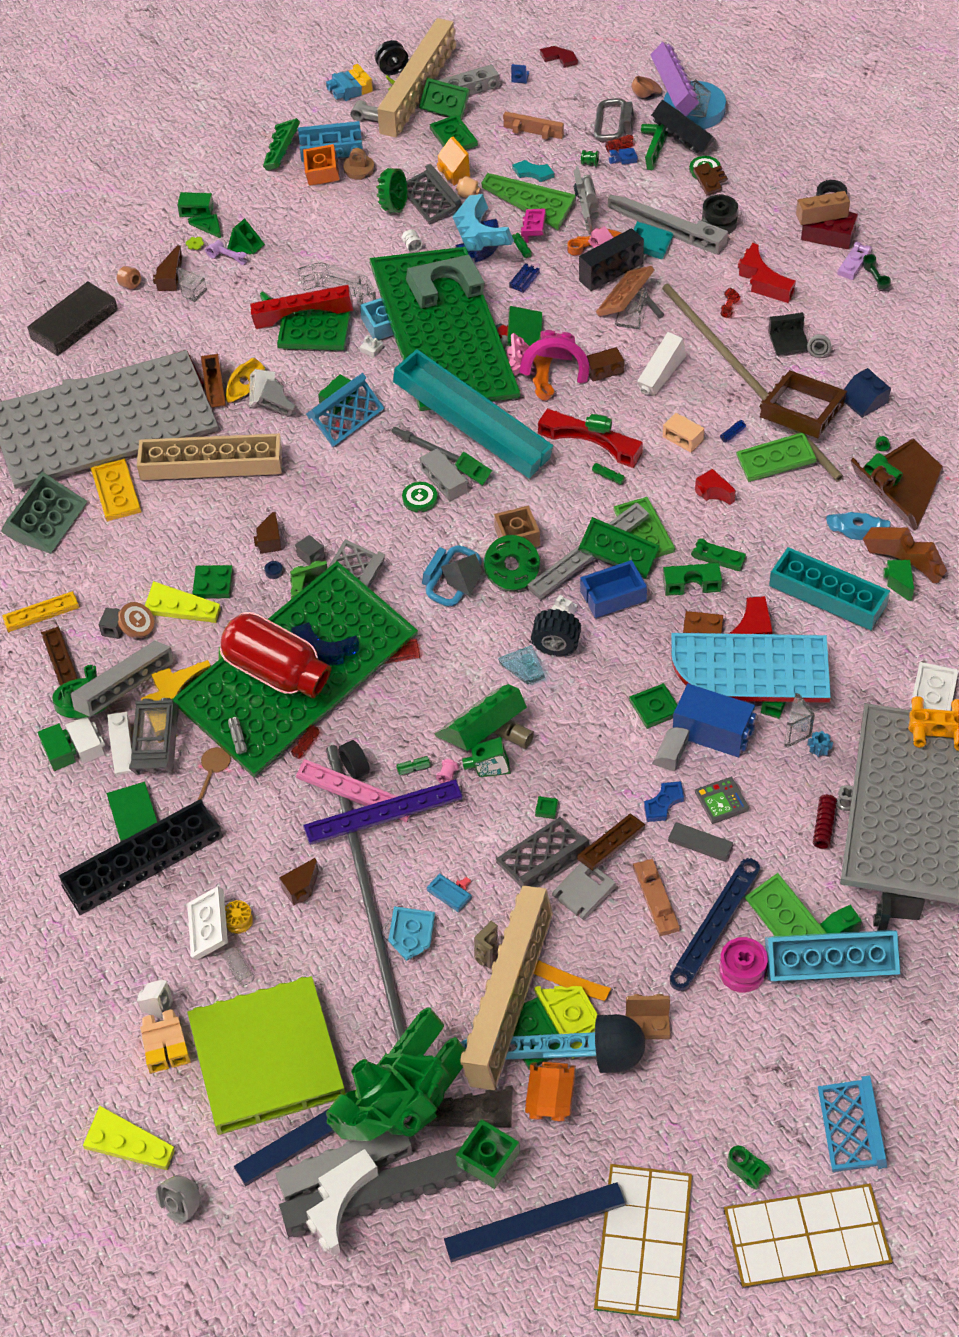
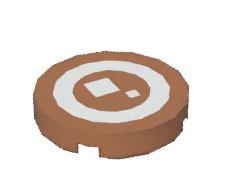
M130 602L124 605L118 612L119 627L129 637L143 638L154 628L153 614L141 603Z

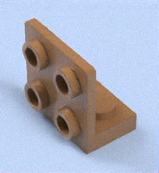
M634 994L626 997L625 1016L633 1019L641 1027L645 1040L670 1039V996H664L663 994H655L653 996Z

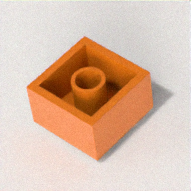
M334 144L303 150L305 175L309 186L340 180L338 157Z

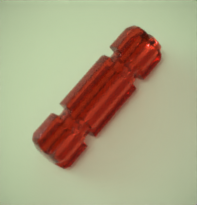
M314 725L309 727L308 733L306 732L298 741V746H294L291 750L293 757L301 758L304 754L303 751L305 752L314 741L313 738L319 735L318 727Z

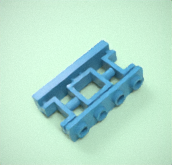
M360 121L298 127L300 145L307 144L306 146H300L302 162H304L303 150L334 144L338 158L349 157L354 148L363 150L362 140H354L361 139Z

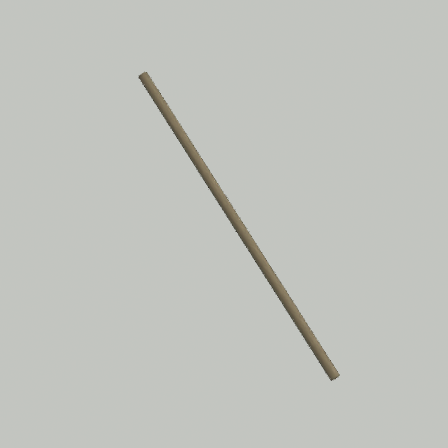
M665 284L662 288L663 291L758 396L765 400L768 392L669 284ZM788 428L794 435L801 433L796 430ZM806 435L816 460L836 482L840 481L843 475Z

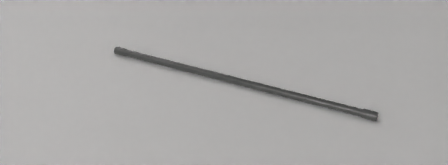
M336 745L328 746L326 752L332 770L343 774L338 747ZM338 795L342 813L351 811L349 799ZM356 831L347 835L398 1041L406 1030Z

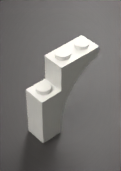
M365 1149L318 1178L320 1184L318 1191L324 1200L306 1211L308 1216L306 1224L312 1233L317 1232L320 1237L318 1242L324 1252L329 1251L332 1257L340 1253L339 1226L346 1206L365 1184L379 1176L376 1164Z

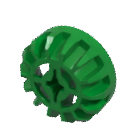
M387 168L380 174V178L377 180L379 182V185L376 186L378 189V203L388 213H399L404 209L407 201L408 187L406 176L400 168Z

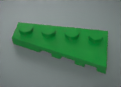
M297 118L275 125L276 133L272 134L273 142L269 144L270 151L266 154L263 164L267 171L280 166L294 134L298 131L297 128L300 121Z

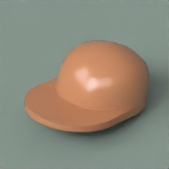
M636 76L631 84L633 92L641 98H647L652 93H662L660 85L650 78Z

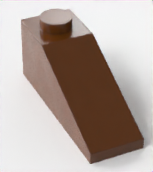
M177 245L157 267L156 274L153 275V283L156 284L157 291H177L183 259L180 245Z

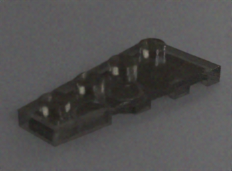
M513 1085L506 1086L504 1090L499 1091L485 1090V1093L473 1095L472 1093L464 1094V1097L457 1099L452 1097L444 1098L436 1112H434L437 1117L426 1126L476 1127L478 1122L483 1119L494 1127L512 1128Z

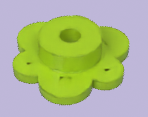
M191 237L185 244L188 246V249L199 250L204 245L202 237Z

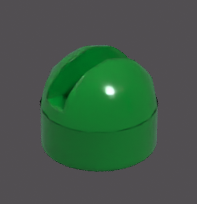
M879 436L875 441V447L878 451H886L890 447V441L885 436Z

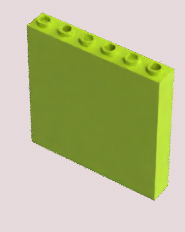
M312 976L300 977L296 981L279 983L275 987L258 989L254 993L237 995L233 999L216 1001L212 1005L199 1006L191 1011H187L218 1135L335 1101L340 1094L345 1095L344 1085Z

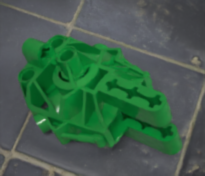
M430 1007L419 1012L389 1054L385 1053L378 1064L362 1059L352 1068L351 1073L356 1090L349 1091L345 1095L340 1094L326 1112L328 1117L327 1124L341 1139L371 1141L386 1131L392 1135L411 1137L437 1117L434 1112H436L438 1106L443 1101L445 1092L463 1068L460 1059L462 1052H465L466 1048L458 1038L454 1037L443 1045L435 1057L432 1055L424 1056L445 1025ZM412 1116L409 1122L404 1123L407 1117Z

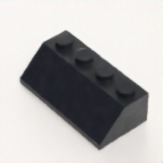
M664 100L660 101L651 114L654 117L653 121L659 126L661 124L665 125V130L672 135L676 133L679 136L678 139L684 144L687 142L691 144V149L696 153H699V151L704 153L715 140L714 136Z

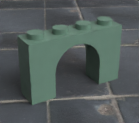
M470 255L407 268L406 281L420 308L437 305L438 292L432 281L438 278H451L457 281L467 298L483 294L485 282Z

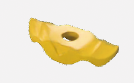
M251 358L239 365L231 374L226 389L227 403L234 402L250 392V374L255 369L265 371V366L256 358ZM247 378L249 380V384H242L240 382V379Z

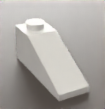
M128 713L108 714L109 736L115 775L134 773L129 769L132 753V732Z

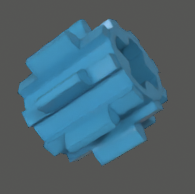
M824 731L813 732L812 738L808 739L809 752L817 755V757L828 755L829 749H832L833 742H830L831 736L828 733L825 734Z

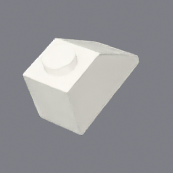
M255 369L250 374L249 407L253 408L258 404L257 402L267 379L277 381L275 372Z
M159 980L147 983L144 990L140 991L137 1002L141 1012L163 1019L162 1013L169 1010L173 1003L167 981Z

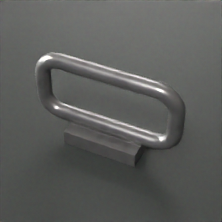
M621 98L601 101L597 106L594 137L599 141H612L621 138L624 130L626 134H632L634 120L632 102H626ZM608 105H621L618 132L601 135L600 128L603 108Z

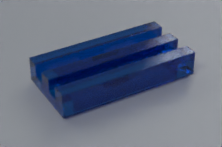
M525 263L509 283V288L524 293L540 273V268L534 269V266L528 267V264Z

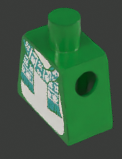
M501 737L475 745L471 748L472 757L462 758L464 770L476 768L479 777L511 774L509 757Z

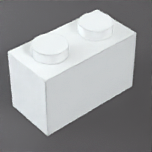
M88 717L65 725L82 764L104 755L102 747L105 744L101 735L98 737L96 735L98 730L94 721L90 723Z

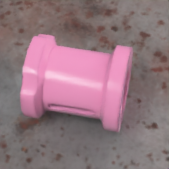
M451 759L443 760L442 769L436 775L437 781L445 783L454 780V773L459 769L458 763Z

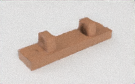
M506 111L503 114L504 128L513 129V133L518 134L520 131L538 134L542 135V139H548L549 137L562 139L564 136V123Z
M653 858L633 863V870L659 937L679 932V924Z

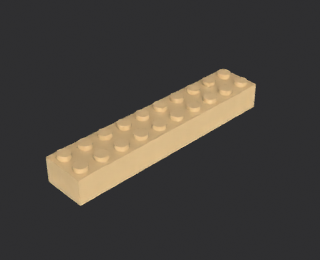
M439 18L435 20L377 108L380 134L397 138L399 133L403 131L404 125L408 123L411 114L415 112L417 105L421 102L427 78L435 79L438 76L440 69L444 67L445 61L449 59L452 50L456 48L454 38L456 30L453 21Z
M522 886L520 894L516 895V905L510 913L509 926L505 928L503 943L498 947L497 961L493 962L491 978L486 982V993L480 999L479 1013L475 1015L472 1033H469L467 1037L466 1051H463L461 1054L460 1062L463 1065L465 1077H467L470 1087L494 1091L496 1089L553 916L546 888Z

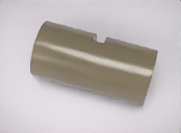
M509 720L493 732L524 749L528 748L534 737V731L512 720Z

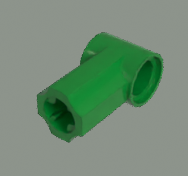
M876 453L865 464V471L871 476L874 469L878 466H884L886 472L896 478L893 486H896L903 473L890 465L885 456Z

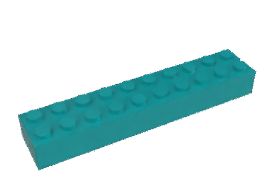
M416 349L394 368L393 383L528 479L551 458L553 444Z

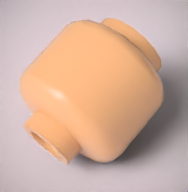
M465 176L463 179H459L456 191H458L460 197L467 199L469 195H478L480 188L478 187L477 180Z

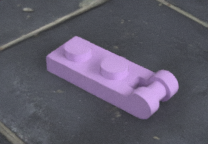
M856 241L853 249L838 269L837 275L853 280L863 265V257L871 253L872 246H864Z

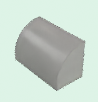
M678 727L669 729L652 764L675 772L688 743L689 730Z

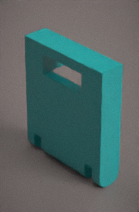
M637 221L633 230L644 238L643 254L663 259L673 238V233Z

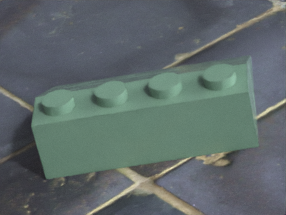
M41 472L8 517L1 532L18 543L51 554L88 501L44 472Z

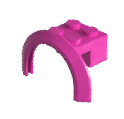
M553 330L541 331L539 341L528 347L521 359L519 373L530 376L531 365L537 354L538 356L571 361L574 355L579 365L577 383H584L588 380V358L585 352L575 343V336L568 332L560 334L555 333Z

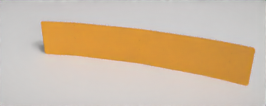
M538 960L534 971L535 975L566 988L582 986L587 996L603 1001L606 1000L611 990L610 987L574 976Z

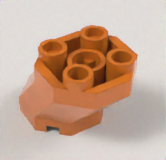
M537 1062L530 1064L525 1113L529 1114L530 1119H542L543 1116H548L553 1121H565V1118L571 1115L576 1065H571L568 1068L567 1063L542 1062L540 1067H537Z

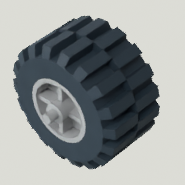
M543 610L536 615L531 634L532 644L537 650H541L542 653H547L551 656H567L572 654L578 647L581 623L578 618L574 617L575 615L569 614L565 610Z

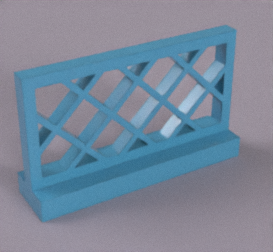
M363 373L356 376L306 413L309 419H313L332 447L384 409L365 381L367 378ZM361 386L366 390V397L358 396V390ZM346 397L354 398L353 406L345 405ZM358 399L365 400V409L357 407ZM369 401L374 402L378 409L375 411L368 410ZM334 406L342 407L341 416L333 414ZM345 408L353 410L352 418L344 417ZM356 411L364 412L363 420L356 419ZM322 415L328 416V425L322 424L319 417ZM332 418L340 419L339 428L331 426ZM344 420L352 422L350 430L343 429ZM331 429L339 431L338 439L335 441L331 437Z
M870 1075L862 1076V1080L818 1086L832 1172L878 1166V1169L887 1168ZM859 1087L860 1094L855 1100L845 1095L849 1089ZM833 1091L838 1094V1097L833 1103H830L824 1099V1092ZM842 1098L851 1103L846 1112L836 1107ZM855 1106L863 1111V1115L858 1121L849 1115ZM832 1110L842 1115L836 1124L828 1120V1115ZM845 1119L855 1124L849 1133L839 1127ZM859 1127L867 1132V1136L862 1142L852 1136ZM836 1130L846 1136L840 1145L831 1140ZM849 1139L859 1145L853 1154L843 1148ZM864 1148L871 1153L872 1160L862 1161L856 1156ZM840 1151L850 1157L845 1164L836 1165L835 1157Z

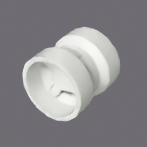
M410 229L403 233L402 240L410 252H417L422 248V241L415 230Z

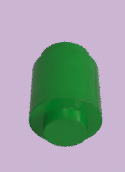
M591 414L590 417L586 418L585 427H588V431L610 433L612 418Z

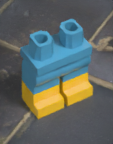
M359 64L353 65V69L347 72L332 74V79L326 81L327 90L329 92L333 91L336 100L343 98L345 101H348L350 98L373 92L372 78L364 72Z

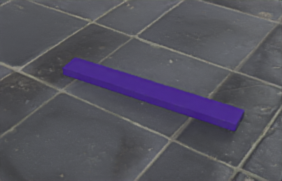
M455 779L303 825L309 845H313L462 800L463 796Z

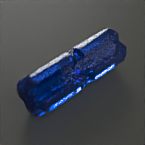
M743 420L737 421L720 435V439L724 443L728 442L746 428V424Z

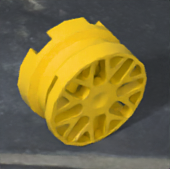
M235 900L225 906V911H227L225 912L226 927L229 932L241 934L250 929L253 924V916L250 906L246 902Z

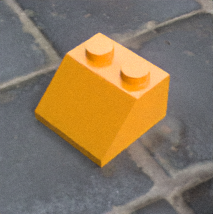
M451 137L438 154L437 168L453 186L458 184L460 178L470 177L469 154L454 137Z

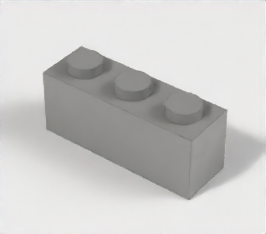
M438 448L419 457L421 471L449 502L468 492L466 476L461 475L455 464H451L444 453L442 454Z

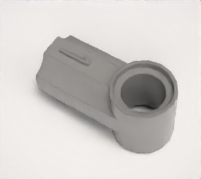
M359 100L355 103L350 115L356 121H361L363 118L378 121V107L368 106L366 102Z

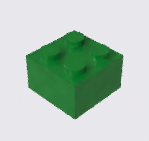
M481 1119L456 1153L457 1166L495 1189L520 1154L519 1141Z

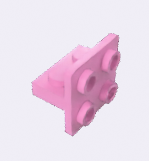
M513 333L511 334L512 346L507 349V358L512 372L516 376L519 374L523 354L530 346L525 343L523 338ZM532 362L530 373L535 376L537 370Z

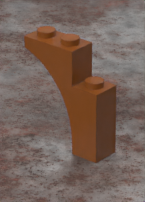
M871 527L863 538L869 553L885 554L901 560H910L911 565L919 569L932 583H939L947 572L934 542H915L908 527Z

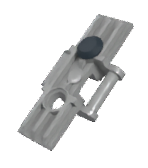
M576 166V169L573 171L576 181L573 186L575 196L580 199L586 230L591 233L593 231L591 219L599 217L598 212L592 213L598 210V201L591 176L587 174L581 178L579 167Z

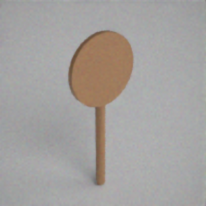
M211 748L202 755L201 764L208 771V775L198 800H202L212 773L221 772L230 764V755L222 748Z

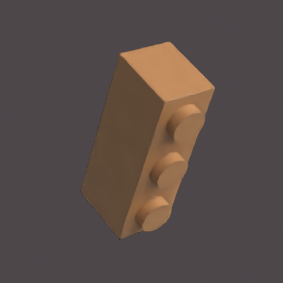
M845 191L797 199L796 216L800 225L848 217L850 200Z

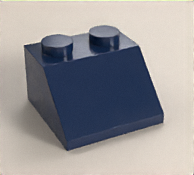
M867 368L854 375L844 388L847 391L845 403L863 418L889 403L891 388Z

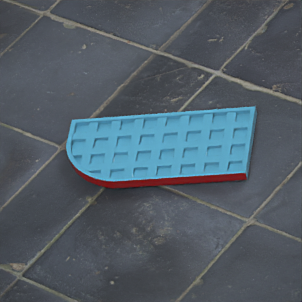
M671 633L672 666L679 679L685 685L689 683L741 701L830 703L827 635Z

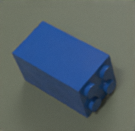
M687 683L673 714V728L678 727L689 730L688 741L739 758L741 752L747 749L749 740H747L748 736L752 737L755 730V725H753L757 716L754 713L755 705Z

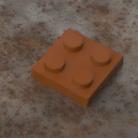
M686 611L683 633L721 634L723 615Z

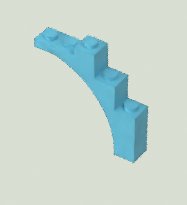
M483 194L469 195L452 217L467 251H479L485 246L511 245L514 242L509 227L492 228L481 224V219L488 209Z

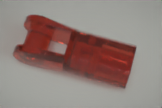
M626 135L607 141L605 143L607 152L609 153V150L618 151L620 149L632 148L634 137Z

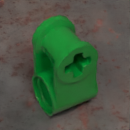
M737 1145L730 1149L727 1158L728 1169L741 1178L749 1187L757 1189L763 1177L771 1173L769 1166L743 1146ZM733 1157H740L743 1162H736L733 1160Z

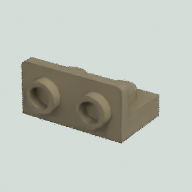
M492 920L474 937L475 960L480 965H485L489 969L493 965V953L498 947V925Z

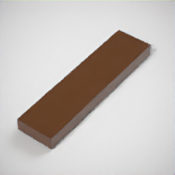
M59 626L41 632L59 685L61 686L66 682L78 679Z
M631 813L578 854L577 860L590 870H595L642 832L646 824Z

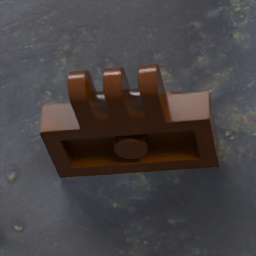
M708 162L693 169L706 196L721 191L722 187L720 184L728 180L727 176H724L725 172L722 171L723 168L721 166L711 168Z

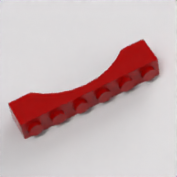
M349 285L250 303L251 317L256 329L271 327L284 316L301 310L319 309L337 314L354 311Z
M548 408L538 421L539 435L553 440L576 438L591 441L606 449L615 458L617 463L634 468L642 455V441L610 431V433L606 432L605 434L588 431V427H585V421Z

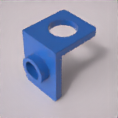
M512 64L511 81L513 83L526 84L529 76L526 65Z

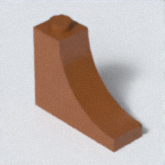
M220 354L201 356L207 401L210 408L225 406Z

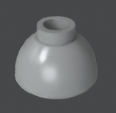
M822 334L814 335L807 344L808 352L816 358L827 356L832 347L830 339Z

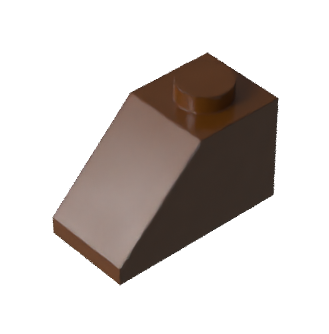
M272 512L256 528L257 536H254L255 547H259L260 554L282 551L276 512Z
M315 858L279 877L281 888L293 906L306 901L312 895L319 872Z

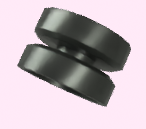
M723 194L708 197L703 203L702 221L727 230L728 234H730L737 226V201Z

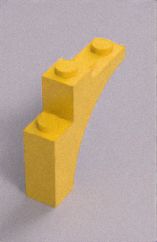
M209 661L199 662L174 673L171 672L170 668L151 674L157 692L142 697L141 701L146 698L161 700V698L173 699L211 667ZM167 710L145 711L155 736L161 735L164 737Z

